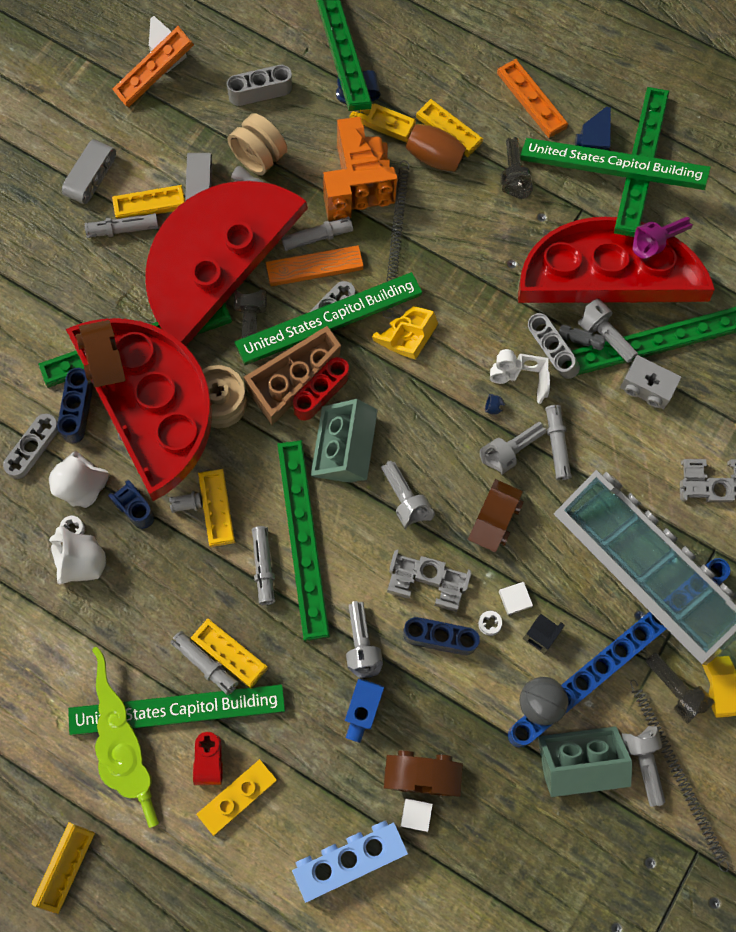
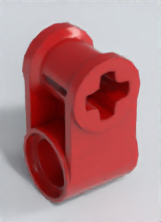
M203 732L195 740L193 784L222 785L221 740L219 736L212 732ZM208 737H210V741L215 742V747H210V752H207V749L202 747V743L207 742Z

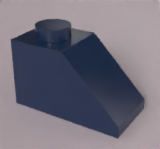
M605 107L583 124L580 134H576V146L609 151L611 107Z

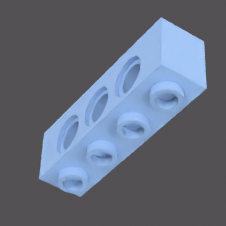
M385 820L372 826L373 832L364 837L359 832L346 838L348 844L338 848L334 844L321 850L323 856L312 860L310 855L295 862L297 868L292 870L305 903L407 855L408 853L395 823L388 825ZM375 839L381 843L382 851L378 856L368 854L366 850L368 841ZM346 851L353 852L357 857L356 865L352 868H345L341 864V855ZM321 863H326L331 867L332 873L327 880H320L315 874L316 867Z

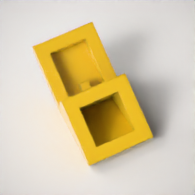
M729 656L715 657L707 665L702 664L710 682L708 701L716 718L736 716V669Z

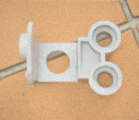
M501 350L497 355L496 363L490 369V380L497 384H503L509 380L515 381L521 370L539 372L537 402L541 404L543 399L548 397L550 391L548 358L519 354L516 359V355L512 350ZM528 360L536 361L538 364L535 366H527L524 364V362Z

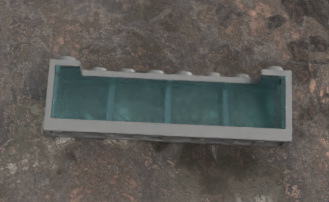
M595 470L555 511L554 515L701 664L707 665L736 640V601L732 598L735 593L725 583L719 585L712 578L715 574L705 564L700 567L694 561L697 556L686 546L681 549L675 543L678 538L668 528L663 531L657 525L659 520L649 510L644 513L638 507L641 502L631 493L626 495L621 490L623 485L614 476H611L607 471L602 474Z

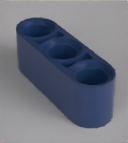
M74 368L67 373L57 428L62 437L71 444L78 443L84 438L93 384L91 380L87 381L85 371L82 368ZM78 380H85L82 385L75 386ZM81 403L78 408L70 409L72 404ZM77 426L73 432H66L68 427Z
M420 617L410 618L403 629V637L411 645L459 655L472 654L480 642L479 634L472 628ZM418 626L422 630V635L413 637L409 634L408 628ZM436 631H443L447 634L448 640L439 642L435 639L434 633ZM462 636H469L473 640V646L464 647L460 642V638Z

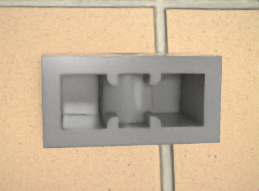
M637 355L620 388L628 395L639 397L647 401L650 406L664 410L681 376Z

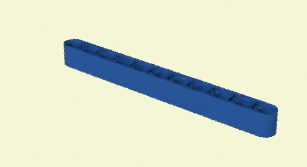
M715 558L706 564L710 570L713 567L719 571L720 577L714 576L712 578L719 585L730 575V566L724 559ZM697 572L663 600L674 613H678L682 609L675 607L673 598L679 599L684 608L701 594L693 590L692 583H697L701 587V593L710 586ZM648 612L562 684L568 696L566 713L667 628L656 623L654 615ZM635 630H641L644 633V641H640L635 637ZM617 645L625 649V657H620L616 654L615 647ZM596 662L605 664L606 674L597 671ZM576 678H583L586 681V690H580L576 686ZM524 715L511 726L508 731V739L513 746L524 747L534 741L551 725L534 724ZM517 727H522L527 731L528 737L526 741L517 739L515 735Z

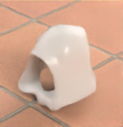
M75 451L57 464L51 471L49 476L50 491L55 497L67 501L73 507L81 506L87 508L94 503L99 492L105 487L109 478V472L102 468L94 467L93 463Z
M64 526L56 528L55 534L50 537L49 541L52 543L51 551L57 567V583L60 585L71 581L98 579L106 566V556L95 537L92 535L75 534Z

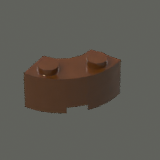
M106 320L79 326L80 334H76L79 350L84 349L88 365H84V371L87 381L92 380L94 388L125 381L110 321Z
M495 479L468 540L493 552L497 551L499 544L505 546L510 532L506 530L513 513L518 515L524 501L520 500L523 491Z
M399 750L398 755H387L384 789L460 797L463 763L453 762V756L436 755V759L414 757V752Z

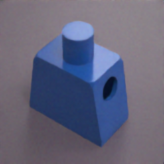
M361 678L357 680L345 721L350 723L345 738L361 743L365 728L371 730L385 686ZM359 707L366 708L367 714L365 718L357 716Z

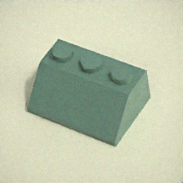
M359 399L322 406L311 471L312 477L342 482L367 480L378 409Z
M616 726L538 736L544 778L551 797L631 787L632 760Z

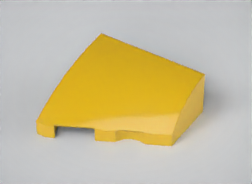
M413 306L402 317L391 321L389 329L382 334L374 333L372 338L373 341L387 349L416 360L437 327L438 321L434 311Z

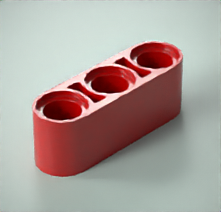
M336 357L329 360L293 398V409L298 419L306 421L313 418L321 410L322 406L347 383L349 366L345 359ZM340 369L344 373L341 375H335L332 373V371ZM318 386L327 388L324 392H318L315 389ZM301 403L310 404L308 409H301L298 406Z

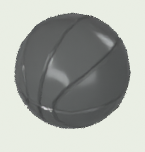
M537 677L527 682L523 687L519 703L523 714L531 722L537 725H551L562 719L566 713L568 696L563 686L555 679Z

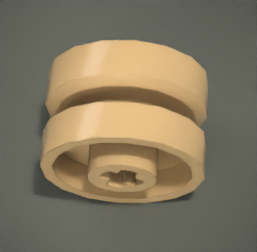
M257 113L251 114L242 123V127H237L227 138L228 144L236 158L257 175H264L273 166V161L277 162L287 152L286 142L278 129L270 121Z
M222 365L208 366L202 371L211 396V427L217 429L230 427L241 419L247 407L244 382L239 374L230 367Z

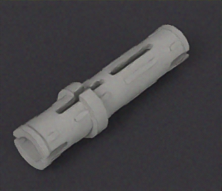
M156 213L111 220V218H106L105 221L85 223L87 238L106 235L114 237V234L158 229Z
M349 216L337 221H325L317 227L283 236L282 243L285 251L327 238L328 240L334 239V236L352 232L353 226Z
M555 405L547 406L545 408L549 427L547 435L550 436L555 478L556 480H561L562 477V480L572 478L565 439L567 429L563 425L561 405H556V408Z
M258 526L252 528L256 564L254 580L258 587L259 605H270L275 603L273 590L275 575L271 569L268 527Z
M183 631L178 632L173 637L174 640H171V644L205 674V679L215 683L226 695L231 694L236 689L235 686H238L239 682L223 669V665L219 661L216 663Z

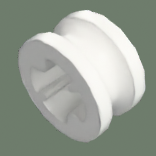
M67 516L61 521L60 526L70 528L68 525L71 523L79 526L78 529L75 528L77 531L75 534L84 535L85 526L78 517Z
M486 611L480 616L479 628L483 634L494 636L501 630L502 618L497 612ZM493 617L496 619L495 624H498L496 628L491 627L488 630L485 628L486 623H483V620H489Z

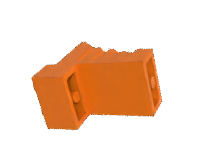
M361 117L337 120V149L342 170L323 172L324 202L328 221H337L348 216L351 218V209L363 210L372 206L384 207L395 203L397 175L394 168L390 167V159L387 158V143L382 142L380 137H365Z

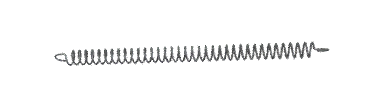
M399 168L398 184H400V183H406L407 181L399 182V180H400L399 177H402V176L400 175V173H402V171H400L401 168ZM396 199L395 201H396V203H398V202H404L405 200L397 201V199ZM395 203V211H397V210H403V208L396 209L397 206H396V203ZM397 211L399 213L394 214V219H397L395 215L403 214V212ZM397 219V221L402 223H397L396 225L403 224V221H401L403 219ZM391 238V246H390V248L393 246V245H392V242H393V243H396V242H394V241H399L400 239H396V240H393V241H392V238ZM399 247L390 249L389 266L399 263L397 260L399 259L398 255L393 254L398 253V251L391 253V250L399 249ZM388 266V270H387L388 274H390V275H397L396 272H389V270H391V269H397V268H390V269H389V266ZM387 274V279H386V280H387V282H388V278H390V277H396V276H388V274Z
M633 688V690H632V693L638 692L637 694L634 695V697H640V696L644 697V696L646 695V694L638 695L639 693H641V692L643 691V689L634 691V688ZM637 699V700H636V702L643 701L642 703H640V704L638 705L639 707L645 706V705H647V706L650 705V703L643 704V703L646 702L648 699H643V700ZM642 708L641 711H646V710H648L647 712H645V713L643 714V716L650 715V716L647 717L645 720L647 721V720L653 719V720L650 721L647 725H652V724H655L654 726L658 725L659 722L651 723V722H653L654 720L657 719V717L650 718L651 716H653V715L655 714L654 712H653V713L646 714V713H648L649 711H651L652 708H648V709ZM662 741L661 743H664L662 746L667 744L669 741ZM671 745L664 746V747H662V748H665V747H668V748H666L665 750H663L661 753L670 752V753H668L667 755H665L664 758H668V757L673 756L672 758H670L669 760H667L666 763L675 761L674 763H672L671 765H669V767L677 766L676 768H674L673 770H671V772L679 771V772L676 773L673 777H677V776L683 775V776H681L680 778H678V779L676 780V782L685 780L684 782H682V783L679 784L678 786L680 787V786L687 785L686 787H684V788L681 789L680 791L689 790L688 792H686L685 794H683V796H687V795L693 794V795H691L690 797H688V798L685 800V801H688V800L695 799L694 801H692L691 803L688 804V806L697 804L696 806H694L693 808H691L690 811L699 809L697 812L693 813L692 815L694 816V815L703 813L702 815H700L699 817H697V818L695 819V820H699V819L705 818L703 821H701V822L698 823L697 825H701V824L708 823V824H706L705 826H703L702 828H700V830L710 828L709 830H707L706 832H704L702 835L712 833L710 836L706 837L704 840L711 839V838H715V839H713L712 841H710L709 843H707V845L713 844V843H717L716 845H714L713 847H711L709 850H712V849H715V848H719L717 851H715L714 853H712V855L717 854V853H722V854L719 855L718 857L714 858V860L719 859V858H724L722 861L718 862V866H719V864H720L721 862H723L727 857H726V856H722V855L724 854L723 851H719V850H721V848H722L721 846H717V845L719 844V842H718V841L713 842L714 840L717 839V837H715V836L711 837V836L714 834L713 831H712V832H708V831H710V830L712 829V827H706L707 825H709V822H704V821L707 819V817H701V816L704 815V812H699L700 810H702V807L695 808V807H697L700 803H699V802L693 803V802H695V801L697 800V798H696V797H695V798H691L692 796L695 795V793H689V792L692 791V789H693V788H687V787L690 785V783L683 784V783H685L688 779H687V778L681 779L682 777L685 776V774H679L680 772L683 771V769H677L678 767H680L681 764L673 765V764H675V763L678 761V759L671 760V759H673L676 755H670V756H668L669 754H671V753L673 752V750H668V751H666L667 749H669V748L671 747Z

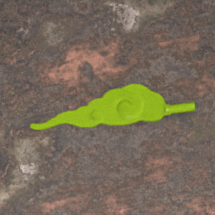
M94 647L92 651L97 658L96 692L99 699L100 713L97 723L99 737L95 744V752L99 760V775L107 786L117 790L123 797L138 798L148 827L151 828L159 825L151 801V775L146 766L143 765L141 746L133 728L127 721L125 705L108 683L104 655L98 647Z

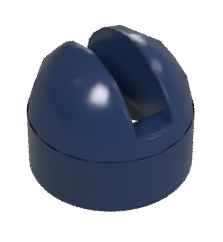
M489 394L485 405V413H501L503 409L499 408V406L505 405L504 400L498 395Z

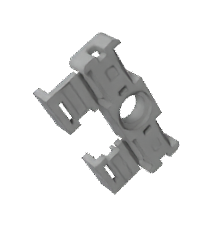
M684 459L681 461V465L684 468V479L680 481V500L682 502L687 501V498H706V502L735 501L736 459H731L727 462V465L734 469V474L731 475V478H708L706 480L707 475H704V467L707 466L706 459ZM715 484L724 485L726 488L724 497H719L715 494Z
M399 550L394 551L389 569L392 576L387 593L409 599L411 591H408L410 583L418 581L439 587L438 591H441L439 599L436 598L434 606L457 612L461 594L465 593L471 576L469 569L467 573L445 568V562L421 556L419 561L398 555ZM425 566H434L437 570V575L434 578L425 577L423 574Z

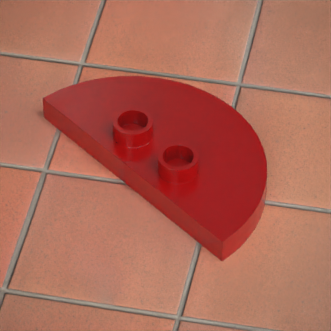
M235 181L205 189L179 205L157 232L150 247L146 264L145 283L147 297L154 317L162 330L176 337L187 346L308 209L306 200L274 184L257 181Z
M592 217L573 221L554 229L532 248L522 268L518 288V303H591L596 299H600L602 302L630 303L710 302L715 289L702 261L686 244L675 236L666 240V246L662 252L643 259L633 252L634 237L614 234L617 217Z
M110 318L92 320L67 328L66 331L83 365H88L84 349L79 350L76 334H80L79 326L106 320L110 321L125 381L95 388L152 501L159 499L187 477L200 459L209 438L212 423V403L207 382L199 363L188 348L176 337L145 322Z

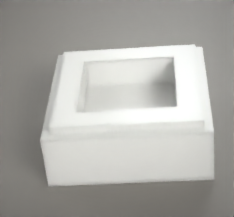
M524 582L499 590L507 615L532 608L533 604Z
M405 799L400 827L428 832L432 804Z

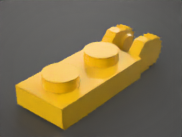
M375 103L372 104L371 109L358 110L363 113L353 111L349 116L350 118L361 117L362 125L406 143L416 125L415 119Z

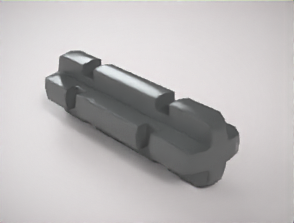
M568 325L560 327L559 334L564 340L568 341L571 339V342L588 347L592 345V348L602 350L606 340L602 335L595 334L594 336L592 332L578 328L571 329L572 327Z

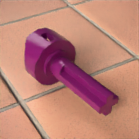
M685 217L663 227L655 222H648L638 226L634 236L633 252L643 259L662 252L665 249L668 238L692 229L693 224L690 223V218Z

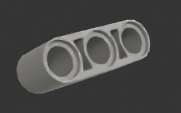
M276 65L231 76L227 81L229 100L233 105L241 106L289 94L292 90V73L290 68L285 65Z
M92 139L65 179L62 186V194L77 202L87 204L112 166L116 157V149L96 139Z
M187 153L185 201L195 194L212 187L211 153Z
M541 313L532 315L528 321V328L553 366L563 378L571 379L579 373L580 365L565 341L546 315ZM546 324L542 331H536L539 325ZM552 343H559L556 349L549 350V346ZM572 361V364L569 368H561L564 362Z

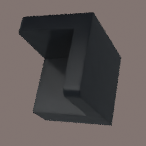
M540 614L523 637V640L545 654L565 624L560 622L559 625H556Z

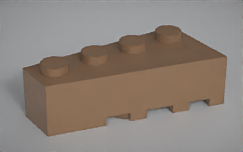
M328 326L244 376L245 388L271 425L293 405L295 395L328 361L340 356L341 344Z

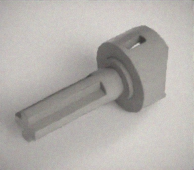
M600 299L592 301L585 307L584 316L578 321V324L585 331L592 333L598 331L619 355L629 363L638 353L608 322L612 311Z
M537 422L508 442L500 438L494 439L480 449L482 463L496 469L503 475L515 467L517 460L515 454L545 434L546 428L542 426L541 422Z
M388 461L381 468L401 502L396 509V514L404 529L406 530L409 525L415 522L431 521L435 516V511L426 496H414L396 463Z
M354 601L352 604H349L355 649L346 653L347 667L357 677L368 678L379 674L383 665L380 648L370 646L364 602Z
M648 726L636 737L632 734L622 733L623 742L629 755L638 756L650 807L664 805L666 802L653 755L656 750L662 748L658 727Z

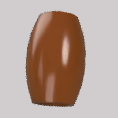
M416 124L405 147L422 163L436 169L456 172L466 150V147L450 133L440 128L423 124Z

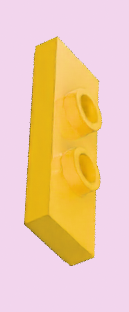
M432 99L416 113V118L423 124L440 128L456 137L466 147L464 153L466 157H469L483 142L481 136Z
M182 185L112 197L116 219L173 212L179 205L185 202Z
M218 469L198 473L209 546L216 547L235 543L224 470Z
M207 619L191 637L195 644L217 662L219 661L223 667L250 689L268 670V667L210 619Z
M259 759L196 815L211 834L215 836L277 782V779Z
M68 823L31 903L33 906L59 914L95 832L73 823Z

